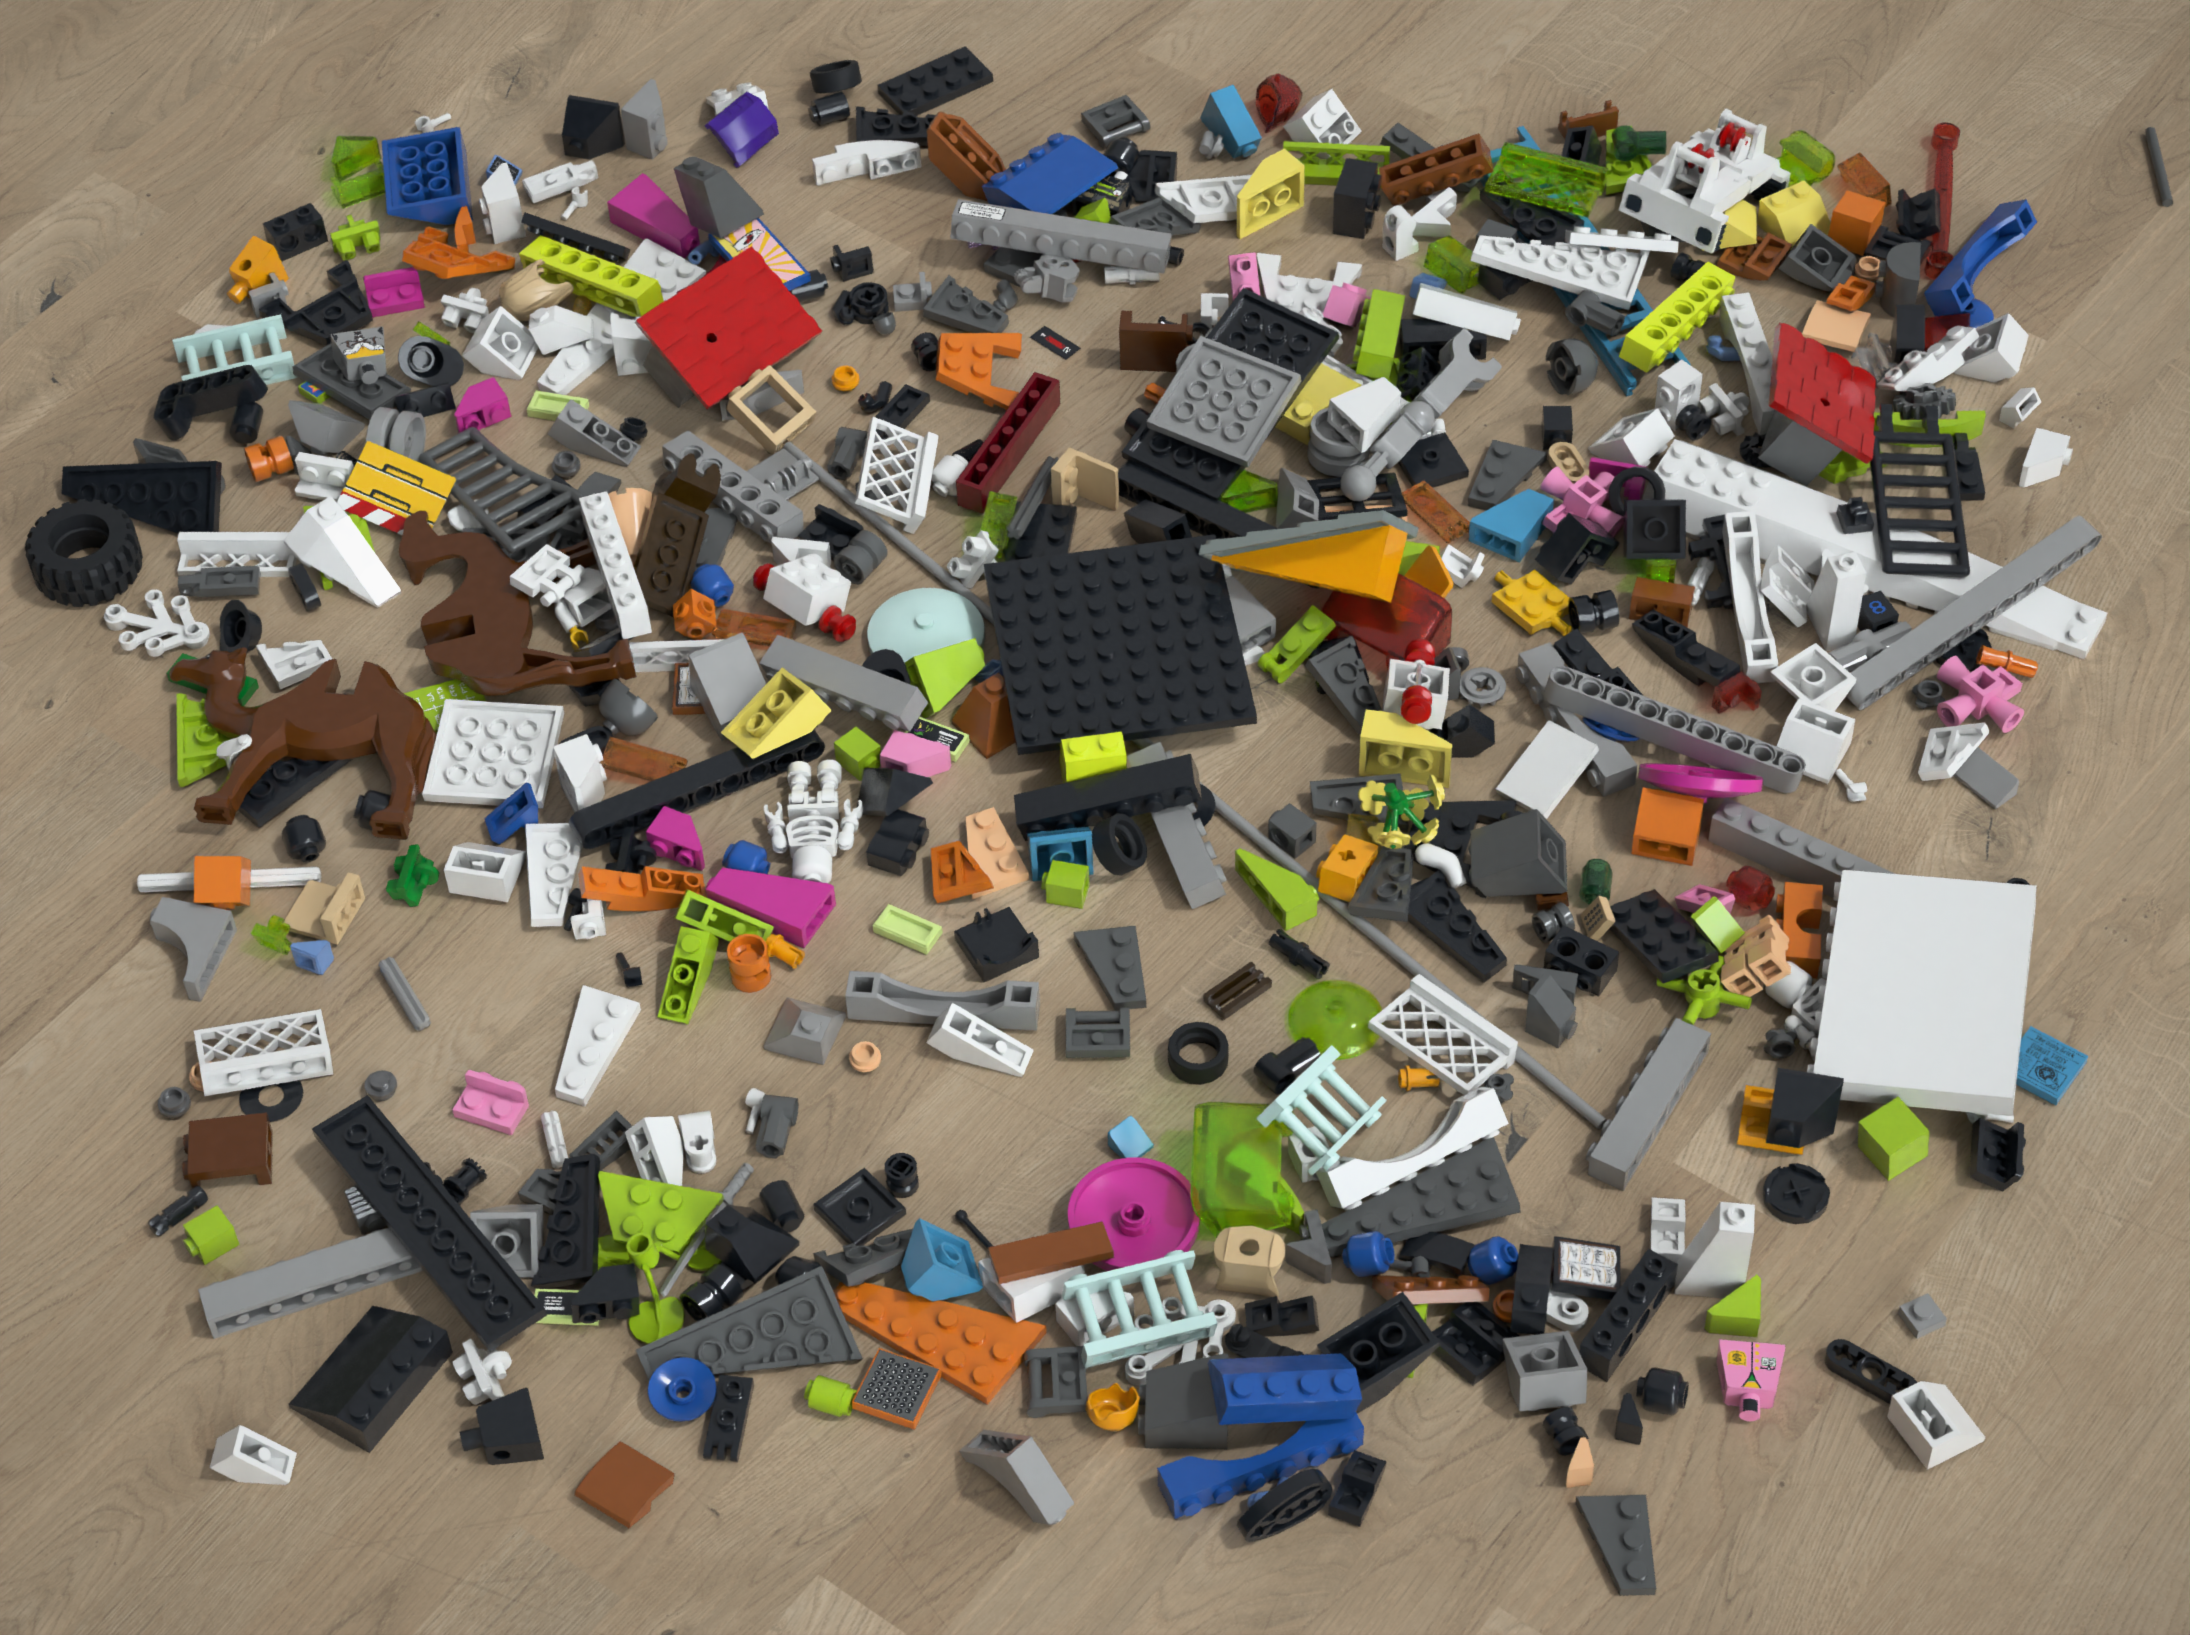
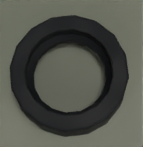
M855 60L832 62L810 71L813 90L820 94L846 90L862 82L859 65Z
M1635 466L1622 470L1615 476L1609 487V501L1612 509L1624 517V504L1620 497V491L1623 484L1633 477H1642L1650 482L1654 490V499H1665L1666 490L1663 480L1655 471L1647 467Z
M1117 813L1095 824L1092 830L1093 849L1099 862L1107 871L1113 875L1122 876L1144 865L1147 858V846L1140 828L1133 819L1125 814ZM1116 837L1118 838L1123 848V852L1120 850L1117 844Z
M1192 1022L1176 1029L1169 1038L1168 1063L1171 1071L1178 1079L1189 1084L1201 1085L1213 1082L1221 1077L1227 1069L1229 1044L1225 1034L1218 1027L1205 1022ZM1193 1043H1206L1217 1050L1215 1058L1201 1064L1188 1062L1179 1053L1182 1048Z

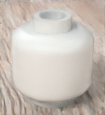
M958 454L944 456L933 469L931 479L934 483L933 489L943 497L947 495L957 497L956 480L969 462Z

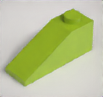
M1241 848L1235 850V871L1285 931L1317 916L1318 893L1300 875Z
M687 889L674 916L675 919L703 931L711 932L713 935L729 942L743 934H755L766 941L774 926Z

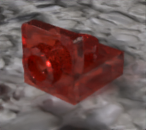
M1742 671L1714 688L1712 707L1720 714L1728 708H1735L1743 701L1754 711L1759 708L1762 691L1758 683L1751 680Z

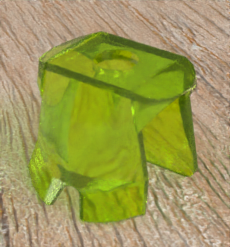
M1794 131L1789 137L1781 139L1779 142L1783 149L1781 157L1776 159L1779 160L1780 168L1791 173L1788 187L1804 180L1811 186L1813 183L1823 181L1832 173L1836 162L1834 153L1806 131Z

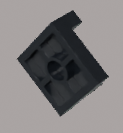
M1010 907L990 914L989 910L985 908L984 917L981 918L980 913L976 912L973 923L954 931L955 941L983 982H987L1039 958L1038 939L1033 932L1027 933Z

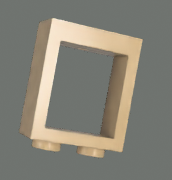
M769 365L763 371L761 369L756 370L749 377V382L744 387L737 386L728 395L729 402L726 410L773 455L783 449L785 443L791 442L813 423L817 412ZM765 382L798 413L775 433L743 403L746 398Z

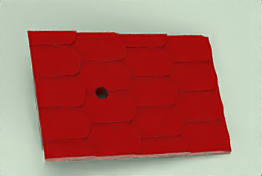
M753 247L744 250L728 262L723 263L635 321L638 328L653 344L643 363L644 368L678 408L693 396H696L707 410L726 398L737 386L742 387L747 384L749 377L756 370L761 369L763 371L769 365L774 366L822 333L815 319L805 311L798 299L790 293L780 277L770 269L763 257Z
M1779 323L1774 331L1769 406L1775 410L1758 458L1806 487L1842 450L1868 464L1873 458L1875 442L1873 433L1875 425L1874 409L1876 396L1874 394L1876 379L1874 376L1861 367L1852 366L1843 356L1835 352L1830 353L1818 341L1803 337L1802 333L1793 326Z

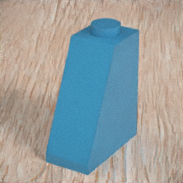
M1234 84L1210 93L1200 117L1202 122L1213 132L1214 136H1223L1221 142L1224 143V148L1233 159L1242 155L1243 157H1248L1254 154L1262 137Z
M1527 489L1470 520L1469 542L1520 563L1546 528L1542 523L1545 516L1553 511L1554 499L1531 489Z

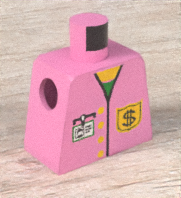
M1719 1340L1716 1362L1723 1401L1729 1406H1739V1417L1742 1420L1756 1421L1760 1418V1408L1770 1409L1773 1407L1785 1345Z

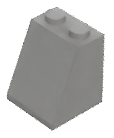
M743 632L688 654L690 687L703 706L704 712L721 741L727 739L721 734V731L766 685Z

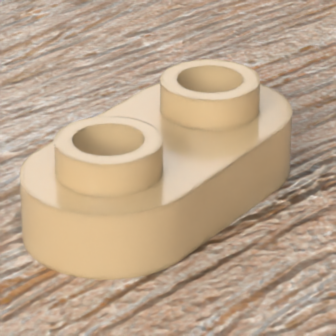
M1557 442L1549 448L1548 462L1552 469L1559 467L1573 484L1585 475L1589 477V467L1574 445L1568 442Z

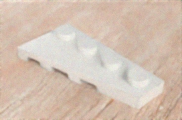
M1574 226V231L1566 230L1565 242L1569 244L1678 253L1679 242L1671 239L1670 234L1655 233V237L1644 236V232L1628 231V235L1617 234L1618 230L1601 229V233L1590 232L1591 228L1581 226Z
M569 823L525 824L531 927L562 926L582 845L570 828Z
M585 985L582 986L555 1087L557 1098L586 1106L640 1013L639 1002Z

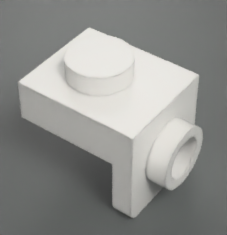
M1448 544L1440 555L1453 583L1461 588L1470 580L1475 582L1484 569L1481 563L1485 555L1481 552L1472 560Z

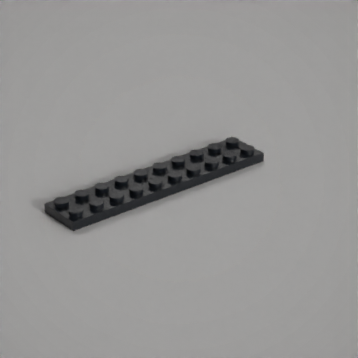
M368 1095L312 1128L314 1137L489 1352L547 1316L546 1310Z

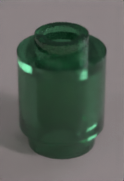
M1591 859L1582 868L1579 896L1589 905L1597 896L1606 897L1608 901L1610 899L1613 872L1607 861Z

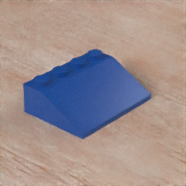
M460 127L382 141L388 215L450 225L456 223L461 207L467 206L471 221L473 220L467 151Z
M1055 133L1047 138L1048 141L1043 145L1030 149L1028 151L1029 154L1024 158L1011 162L1008 169L991 176L990 181L984 184L982 188L988 203L991 205L1053 214L1118 169L1117 163L1077 137Z

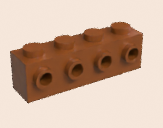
M1479 133L1379 168V173L1382 175V190L1393 206L1405 204L1410 200L1428 196L1439 190L1454 187L1460 183L1481 178L1486 174L1494 172L1490 149Z

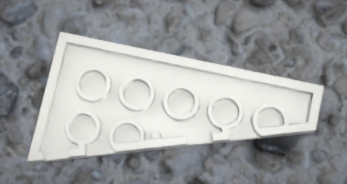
M1480 235L1472 253L1471 261L1578 295L1582 291L1588 290L1596 294L1601 302L1629 310L1650 250H1640V253L1626 252V248H1615V251L1601 250L1599 246L1555 242V246L1541 245L1540 240H1530V244L1516 243L1513 238Z

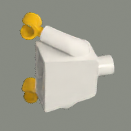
M586 568V574L581 577V582L574 588L566 590L564 597L557 603H554L557 619L566 633L571 634L570 639L574 651L579 649L578 641H585L586 644L589 643L587 632L579 630L578 627L587 625L612 608L599 570Z

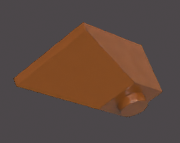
M999 672L974 686L952 718V724L960 732L969 734L970 743L986 759L1015 743L1004 678Z

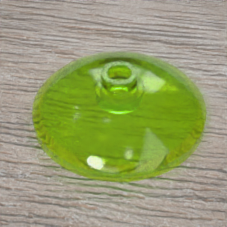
M1325 980L1306 987L1294 998L1289 1008L1288 1026L1295 1042L1303 1037L1306 1039L1309 1037L1316 1044L1321 1055L1332 1045L1341 1054L1336 1060L1350 1059L1368 1051L1380 1038L1378 1034L1368 1028V1023L1382 1011V1007L1377 998L1361 985L1345 980Z

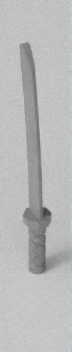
M744 1163L723 1192H718L724 1195V1200L708 1216L706 1223L727 1205H733L735 1195L746 1183L745 1181L751 1176L750 1174L754 1172V1168L750 1164ZM705 1224L695 1234L660 1289V1294L663 1297L669 1293L686 1264L705 1238Z

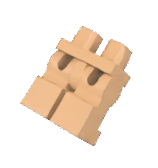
M1770 915L1759 920V924L1744 931L1745 934L1725 950V964L1722 965L1721 983L1729 992L1751 997L1763 990V983L1768 987L1791 974V966L1786 962L1785 953L1789 948V937Z

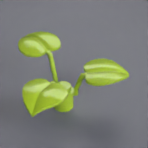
M647 1233L634 1234L628 1239L626 1245L615 1243L612 1234L599 1238L598 1270L601 1267L634 1263L637 1268L644 1271L654 1302L647 1301L639 1304V1315L629 1318V1327L633 1336L640 1342L649 1344L680 1330L685 1318L684 1308L675 1297H667L660 1300L650 1270L657 1265L659 1252L678 1261L685 1249L678 1255L663 1247L660 1241L654 1243ZM705 1238L688 1261L690 1268L696 1271H707L714 1264L720 1265L722 1263L720 1259L706 1250Z

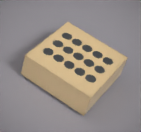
M1597 896L1580 915L1588 937L1596 941L1616 922L1607 898Z

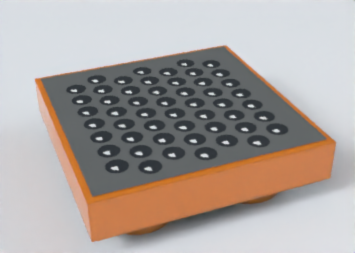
M879 1348L851 1402L852 1409L915 1430L942 1376L941 1368Z

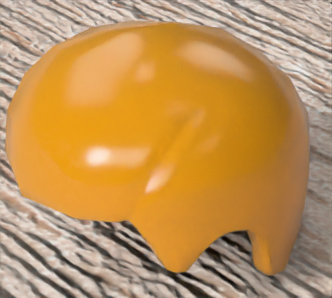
M1114 1383L1107 1389H1097L1090 1393L1085 1409L1088 1417L1096 1426L1109 1431H1120L1133 1423L1138 1413L1140 1396L1135 1387H1130L1129 1391L1121 1389L1118 1383Z

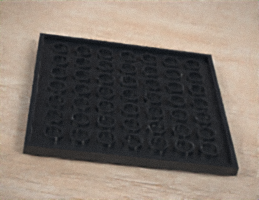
M1215 534L984 564V575L1018 755L1060 750L1061 739L1122 732L1123 740L1130 741L1257 724V713L1223 566L1220 563L1199 556L1201 545H1205L1207 540L1216 539Z

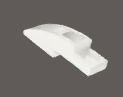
M894 140L860 141L835 146L834 154L812 159L814 179L818 186L866 173L869 174L872 180L920 168V147L917 143Z
M1963 326L1952 327L1947 331L1946 336L1938 343L1930 346L1927 352L1918 350L1909 352L1898 366L1886 372L1885 377L1876 384L1878 389L1907 391L1909 387L1921 386L1923 383H1935L1944 379L1965 363L1961 353L1979 338L1976 329Z

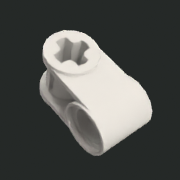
M710 1110L678 1115L681 1138L685 1147L689 1169L697 1174L710 1172L716 1165L713 1141L715 1138Z

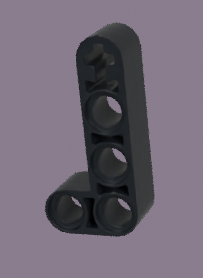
M243 365L172 383L160 392L153 418L169 439L177 440L188 432L193 417L258 401L265 396L268 387L252 365Z

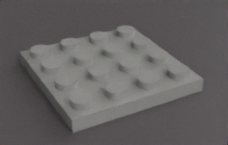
M1200 335L1149 416L1147 427L1248 468L1299 386L1301 375Z

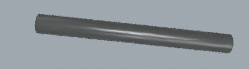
M2148 127L2145 130V135L2162 204L2164 207H2169L2173 204V198L2156 129Z

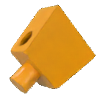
M253 236L229 268V273L235 284L227 292L228 297L233 302L240 304L245 297L250 299L248 291L270 284L269 273L274 272L279 281L284 280L286 282L289 279L274 245Z

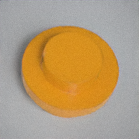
M847 365L838 367L832 375V385L840 391L852 390L858 386L860 381L855 369Z

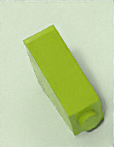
M976 638L914 656L905 662L911 685L918 687L928 702L921 713L922 718L927 719L939 712L986 666L984 663V652L977 644Z

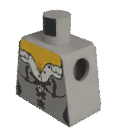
M383 326L331 334L333 359L347 380L355 381L362 379L365 384H373L377 381L378 377L386 375Z

